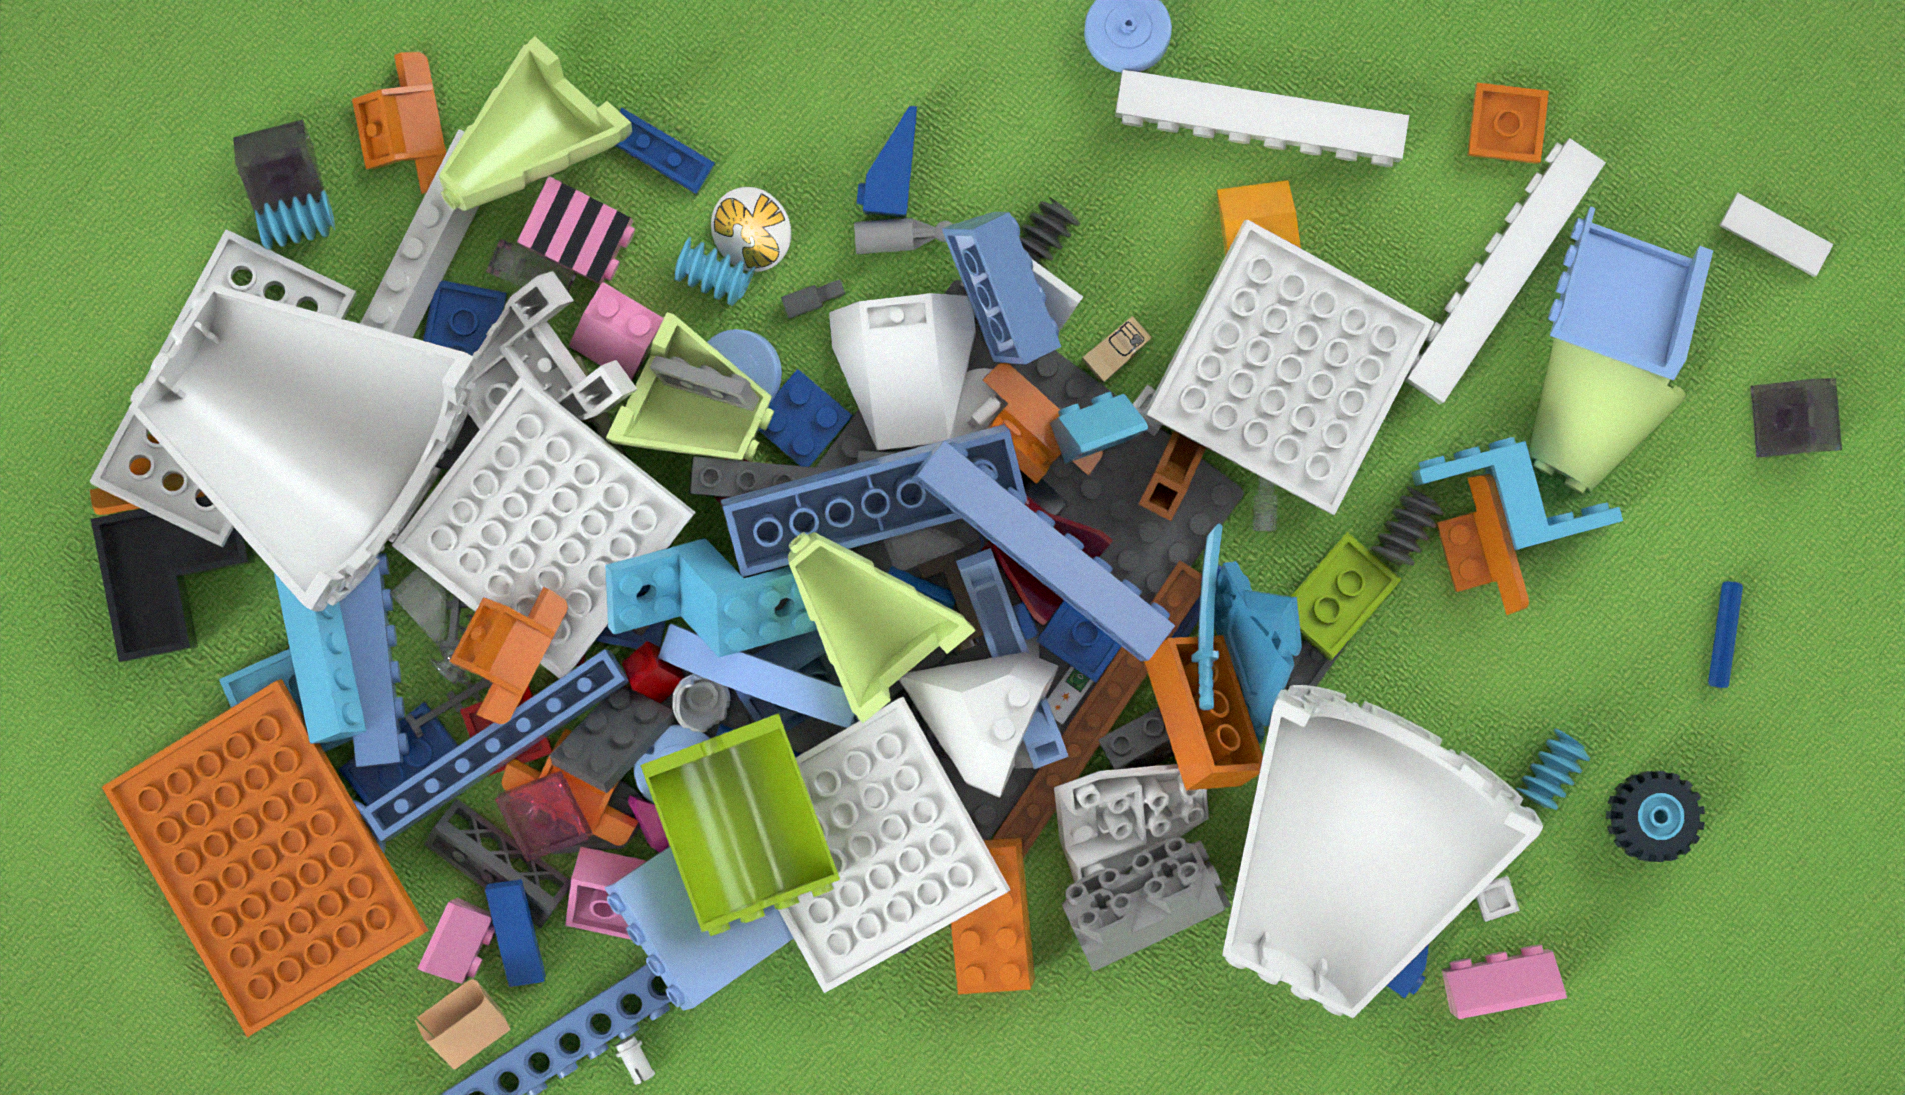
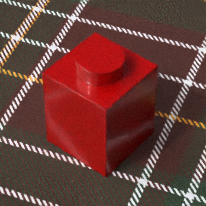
M646 641L622 662V666L633 690L661 704L675 691L676 686L685 677L680 667L658 658L661 650L660 647Z

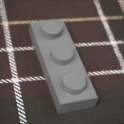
M656 355L650 366V369L664 385L750 411H754L759 401L758 396L750 388L751 383L736 374H731L730 377H727L706 365H701L700 368L690 366L688 362L675 356L667 359Z

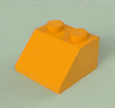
M1288 180L1217 190L1225 256L1244 220H1249L1301 248L1297 215Z

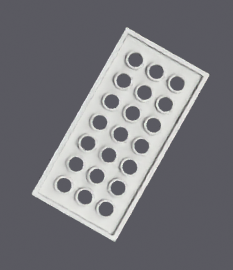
M226 229L160 352L163 351L167 354L175 343L171 339L173 330L182 320L186 321L193 310L191 306L194 298L201 290H206L210 283L265 298L264 294L268 287L279 285L284 288L285 295L278 302L298 307L303 301H313L318 306V313L340 319L345 318L357 294L356 291ZM244 269L251 272L253 277L248 285L238 286L232 282L233 274L238 270ZM151 369L149 370L145 380L143 381L144 384L150 376V374L152 373ZM128 409L90 479V483L210 542L224 547L234 526L214 504L209 507H202L197 504L196 497L202 490L160 443L155 444L148 440V429ZM137 458H146L151 462L150 470L144 475H135L130 471L132 462ZM173 473L181 475L184 478V484L179 490L168 491L163 487L164 479L168 475Z

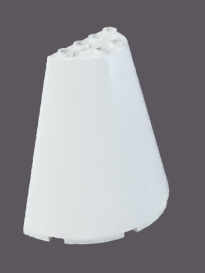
M210 283L206 290H201L194 298L191 306L193 310L186 321L182 320L173 330L171 339L175 343L167 354L162 351L156 356L151 365L152 373L145 384L140 383L133 391L130 398L132 403L129 409L296 598L312 611H323L328 603L334 606L366 578L380 562L376 557L380 551L384 550L386 541L395 542L423 502L441 471L435 465L439 459L442 460L444 457L443 453L446 448L452 450L467 416L476 386L475 383L470 381L477 373L476 361L474 357L462 351Z
M1291 685L1288 691L1285 689L1281 690L1274 701L1222 956L1225 957L1229 964L1236 968L1244 969L1247 967L1257 972L1261 979L1270 984L1277 985L1279 981H1284L1292 985L1290 990L1294 995L1304 1000L1312 998L1322 1003L1323 1007L1332 1014L1338 1016L1345 1014L1354 1018L1539 836L1543 825L1533 809L1527 806L1526 808L1520 806L1523 798L1511 786L1462 750L1457 755L1454 750H1447L1441 747L1442 738L1403 717L1364 701L1360 708L1357 703H1350L1344 700L1346 694L1315 686Z

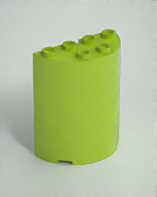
M779 713L640 765L702 932L708 930L709 935L714 936L731 929L729 922L740 918L741 923H748L764 917L763 909L774 905L775 910H782L800 903L798 896L811 891L813 897L834 890L832 883L839 881L840 877Z

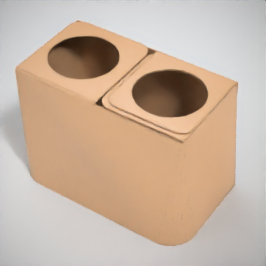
M474 979L465 982L417 1017L428 1031L415 1020L423 1039L454 1070L511 1030L500 1007L479 982Z

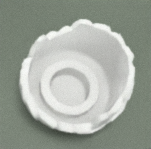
M697 674L685 677L676 686L673 693L672 707L677 721L683 728H689L691 731L702 733L726 718L727 708L730 706V692L727 686Z

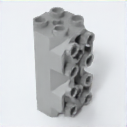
M1181 837L1165 839L1136 854L1132 860L1133 868L1126 874H1120L1117 869L1109 867L1088 875L1068 887L1065 893L1067 899L1061 904L1093 972L1214 916L1231 906L1214 866L1211 865L1210 861L1205 862L1209 860V857L1201 840L1195 843H1186Z

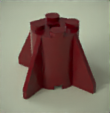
M1026 495L1027 501L1024 505L1034 513L1040 510L1047 514L1056 523L1053 528L1063 536L1069 533L1077 538L1084 545L1082 551L1092 559L1095 556L1100 557L1113 540L1103 531L1048 513ZM989 540L981 551L991 548L996 564L1003 569L1020 600L1024 602L1031 613L1032 618L1039 624L1044 625L1063 602V599Z

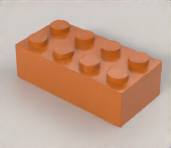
M1214 636L1213 651H1219V658L1213 662L1212 667L1214 708L1211 710L1199 708L1198 662H1192L1191 655L1198 651V637L1167 638L1149 661L1144 662L1185 789L1198 790L1242 786L1259 775L1263 755L1224 636Z
M1021 838L983 840L1007 882L1010 891L951 923L958 994L1030 990L1035 981L1022 841Z

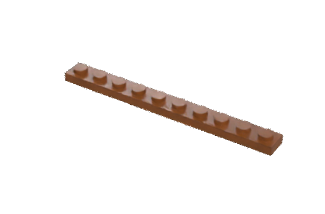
M1179 560L1152 601L1163 607L1170 614L1168 620L1175 625L1165 640L1172 638L1201 594L1202 574ZM1120 648L1061 736L1068 757L1040 767L992 840L1021 838L1023 858L1025 857L1056 810L1054 787L1078 778L1100 745L1098 739L1106 736L1147 675L1148 671L1144 661L1138 660L1125 648Z

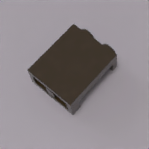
M951 552L918 565L923 580L944 573L959 614L964 616L965 620L975 629L970 636L957 645L958 652L978 645L977 637L984 635L953 553Z

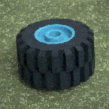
M1646 771L1640 772L1638 775H1631L1626 778L1627 782L1619 783L1615 788L1617 794L1610 796L1608 804L1612 805L1611 811H1606V819H1611V826H1607L1609 834L1615 835L1616 839L1613 842L1616 846L1623 847L1625 849L1624 853L1628 856L1637 857L1638 860L1648 862L1673 861L1678 859V855H1686L1691 851L1689 846L1697 844L1701 838L1696 835L1697 831L1704 830L1705 822L1700 821V814H1705L1704 806H1698L1697 801L1701 797L1698 792H1692L1690 788L1693 785L1689 781L1679 779L1680 776L1675 773Z

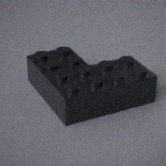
M207 496L196 498L197 504L202 507L213 505ZM144 509L91 519L119 662H128L198 648L184 577L255 563L252 547L235 528L230 533L224 547H221Z

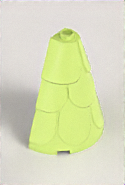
M533 37L528 44L522 47L498 87L492 91L474 124L469 125L440 172L439 179L444 189L441 192V196L452 209L460 208L466 211L523 190L525 184L565 170L572 164L597 155L624 141L632 133V124L608 101L600 107H596L564 78L559 57L537 37Z
M803 532L789 544L791 551L788 554V562L811 621H815L828 659L834 665L851 710L862 723L891 701L889 687L932 651L940 646L948 654L975 631L974 627L961 614L916 591L914 586L874 567L873 562L816 532L808 535Z

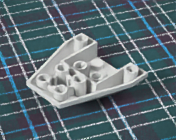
M929 293L867 300L829 312L832 348L877 451L921 447L951 439L976 335L974 311L968 296Z
M1177 764L1099 771L1054 787L1059 840L1075 882L1109 867L1115 868L1120 874H1123L1133 868L1132 860L1142 850L1165 839L1181 837L1209 819L1207 789L1186 790Z

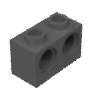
M1159 707L1098 739L1113 770L1155 766L1174 755Z

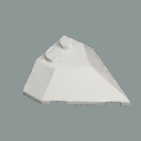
M1022 652L907 672L898 681L914 702L915 707L946 754L949 755L959 770L965 783L1000 798L1015 766L1014 757L1040 699L1044 700L1058 670V665Z

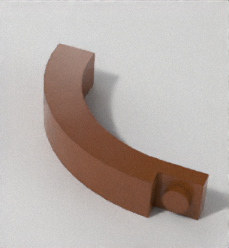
M1173 430L1142 494L1139 505L1172 521L1189 488L1206 447Z

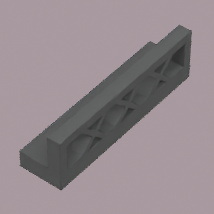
M458 799L453 802L436 823L424 843L426 847L483 888H486L487 884L522 879L532 921L539 928H542L557 905L570 889V879ZM457 813L468 821L470 830H459L449 823V820ZM480 838H491L496 841L499 851H488L485 849ZM510 859H521L527 864L529 872H517L511 867ZM539 880H550L560 887V890L552 897L541 889Z

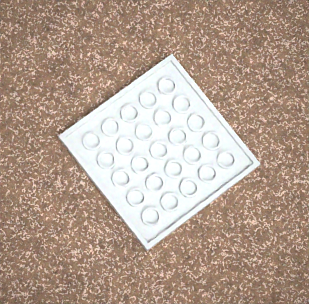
M1244 220L1144 415L1316 507L1335 515L1434 321L1257 224Z
M523 375L517 380L392 546L475 612L481 600L485 597L506 605L528 617L543 587L552 590L564 598L567 602L568 610L540 662L561 679L573 670L608 625L605 565L667 549L696 512Z
M904 697L883 707L864 723L861 721L855 723L795 758L840 880L832 883L834 890L813 897L811 891L798 896L800 903L782 910L778 909L824 993L1010 891L1007 882Z

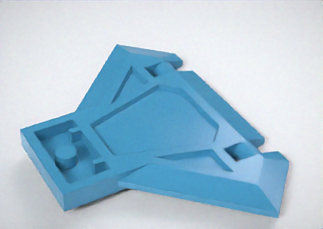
M1236 561L1223 563L1216 581L1214 629L1218 635L1224 636L1258 743H1262L1265 736L1263 725L1269 726L1274 701L1279 692L1285 689L1293 670L1294 661L1292 654L1298 656L1302 648L1297 597L1252 591L1248 577L1242 573Z

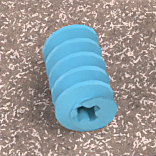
M325 190L321 191L320 202L317 203L309 193L306 196V204L303 206L295 196L292 197V206L289 209L282 199L278 200V207L275 212H273L268 202L264 203L263 214L259 215L255 209L260 238L267 250L272 248L273 238L283 247L287 244L288 235L294 243H300L302 232L308 240H314L316 229H318L323 237L329 236L330 226L335 230L334 216Z
M689 237L681 250L675 266V280L680 282L688 274V286L693 288L702 281V293L706 294L715 287L714 298L719 300L728 293L727 304L733 306L746 292L756 267L753 266L745 274L743 273L744 261L740 260L732 268L730 267L731 255L727 254L719 262L717 261L718 249L714 248L706 256L704 255V243L700 242L694 249H691V237Z
M1555 728L1554 733L1560 740L1547 739L1546 741L1547 746L1552 752L1540 751L1538 753L1544 765L1532 763L1530 768L1536 777L1523 776L1522 780L1528 789L1518 787L1515 789L1542 807L1557 810L1558 805L1553 800V796L1566 797V793L1560 785L1567 784L1573 786L1574 781L1568 773L1571 771L1581 774L1583 770L1577 764V759L1589 762L1591 758L1585 752V747L1581 743Z

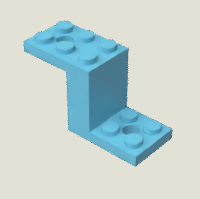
M1514 437L1488 444L1490 451L1481 453L1479 446L1453 453L1455 460L1445 462L1444 456L1419 462L1420 470L1411 472L1414 484L1418 486L1485 467L1486 474L1492 475L1495 479L1514 550L1623 521L1620 507L1609 509L1608 502L1582 508L1583 516L1574 518L1573 512L1546 518L1526 441L1516 443Z
M706 538L605 565L608 628L613 634L681 616L718 657H723L818 630L815 621H811L790 566L743 578ZM650 584V589L645 595L636 597L642 586ZM788 598L786 605L782 609L775 611V607L780 603V600Z

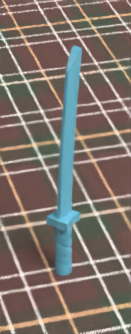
M1220 523L1206 536L1200 594L1198 651L1191 655L1192 662H1198L1199 708L1202 710L1214 708L1212 667L1213 662L1219 658V651H1213L1216 579L1223 528Z

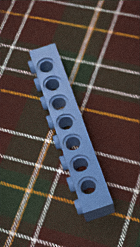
M645 964L440 1095H471L474 1091H481L485 1095H523L525 1093L527 1095H537L548 1087L545 1081L555 1074L560 1079L567 1076L578 1068L576 1061L585 1055H588L590 1059L595 1058L609 1049L606 1042L618 1035L623 1040L640 1029L637 1025V1022L649 1015L653 1021L669 1011L670 1007L667 1003L671 1000L667 993H660L654 988L653 980L656 975L651 971L648 964ZM627 994L639 996L642 1001L641 1010L635 1013L627 1011L623 1006L624 996ZM598 1013L606 1014L611 1020L610 1030L606 1032L597 1031L592 1024L593 1016ZM565 1033H574L579 1037L581 1045L577 1051H568L563 1047L562 1036ZM536 1052L546 1054L550 1060L549 1068L544 1071L535 1069L531 1063L532 1054ZM513 1072L519 1079L518 1088L515 1090L504 1088L500 1080L502 1073Z

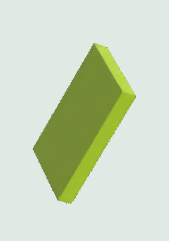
M1347 532L1291 595V597H1297L1301 636L1331 661L1402 579Z

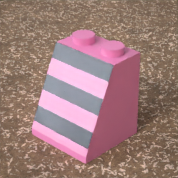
M548 176L517 242L523 248L601 285L605 279L611 281L620 263L615 258L621 246L624 248L628 247L635 233V228L631 227L633 223L631 217Z

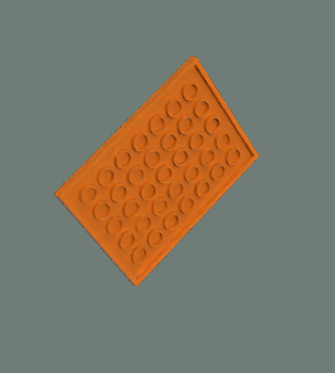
M282 679L276 680L102 786L107 798L247 1037L429 931L320 743L310 744L305 718Z

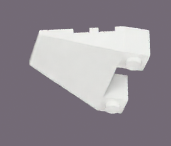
M553 271L538 275L509 298L497 322L491 326L486 334V339L472 356L477 364V373L473 379H470L476 386L468 414L479 429L482 428L517 380L523 375L580 421L611 410L637 390L617 360L601 365L586 377L547 321L574 301Z

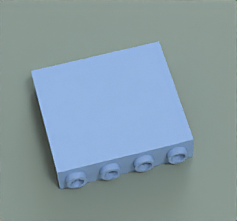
M1590 206L1585 218H1577L1572 229L1570 238L1576 241L1575 245H1570L1567 250L1563 265L1568 266L1567 272H1562L1556 287V292L1561 294L1560 300H1554L1548 316L1549 320L1554 321L1550 336L1675 380L1687 358L1713 250L1699 246L1692 259L1592 223L1595 208Z
M670 846L615 883L605 887L608 893V904L616 914L622 915L628 924L626 930L629 937L636 945L642 946L648 956L646 962L656 976L662 977L668 987L666 993L676 1007L680 1006L683 1011L696 1007L794 939L778 909L775 910L774 905L764 908L765 916L748 923H741L739 918L729 922L731 929L714 936H710L708 930L702 932Z

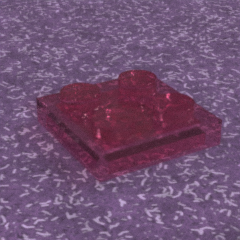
M562 771L499 793L495 798L526 862L589 840L593 834Z

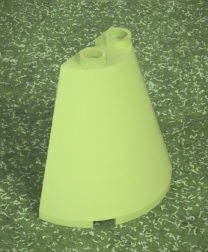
M667 312L652 342L651 355L635 387L637 390L631 394L626 406L620 407L606 436V441L619 445L743 461L745 459L751 462L759 446V442L754 440L759 428L766 431L774 414V410L768 408L772 396L679 318ZM656 355L667 359L675 356L685 360L690 366L700 368L701 365H706L727 377H730L731 374H736L751 383L750 388L758 396L759 401L754 411H750L664 385L650 369V366Z
M1554 338L1528 451L1530 458L1535 460L1532 466L1549 476H1552L1554 471L1567 477L1564 484L1581 494L1584 493L1585 489L1592 491L1683 402L1686 393L1677 385L1674 388L1667 386L1670 379Z

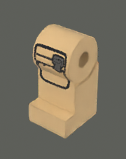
M1132 316L1083 356L1081 360L1104 383L1135 356L1134 354L1152 337Z

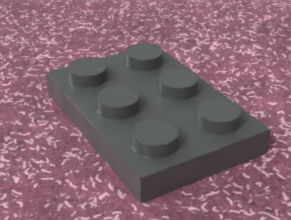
M624 685L603 699L549 756L554 766L608 793L676 721V717L672 709Z

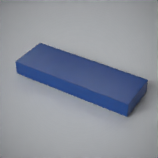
M621 108L619 112L632 124V133L628 138L617 143L615 146L697 195L713 169L715 162Z
M522 879L487 884L485 893L509 987L544 982L546 974Z

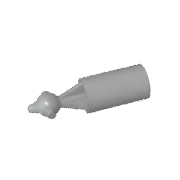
M913 218L854 222L856 254L915 250L934 238L941 242H946L942 229L953 225V223L941 221L934 227Z

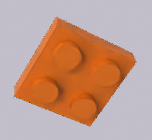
M1476 83L1467 156L1533 164L1541 163L1549 91Z

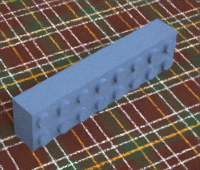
M1005 424L945 440L948 444L951 441H955L969 453L967 459L977 467L983 464L991 469L998 476L996 482L1007 490L1009 487H1012L1027 499L1010 430ZM939 442L722 499L721 503L741 576L745 577L789 565L788 554L791 551L789 544L803 532L807 535L816 532L849 549L961 519L960 516L911 478Z

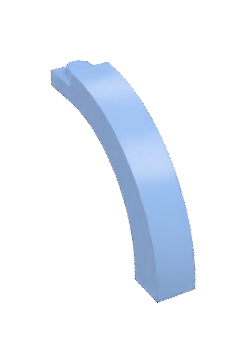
M991 548L956 561L992 658L1022 652L1029 653ZM1046 697L1044 700L1040 699L1023 737L1034 769L1068 757Z
M673 624L669 625L658 656L659 659L740 692L848 728L860 721L857 715L852 712L842 685L799 672L745 651L718 657L695 631Z

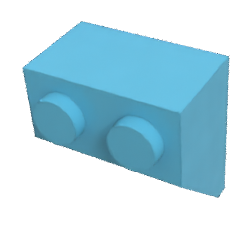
M1108 392L1092 398L1091 402L1093 405L1080 409L1078 404H1074L1058 411L1060 417L1052 421L1050 425L1065 464L1130 441L1149 429L1144 418L1125 394L1113 397L1112 393Z

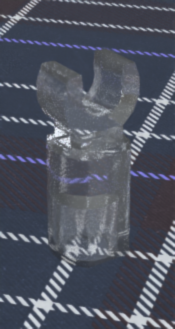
M1258 476V495H1254L1253 531H1276L1278 495H1273L1274 484Z

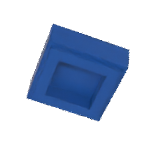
M1024 602L1013 606V611L1025 640L1038 636L1039 632Z

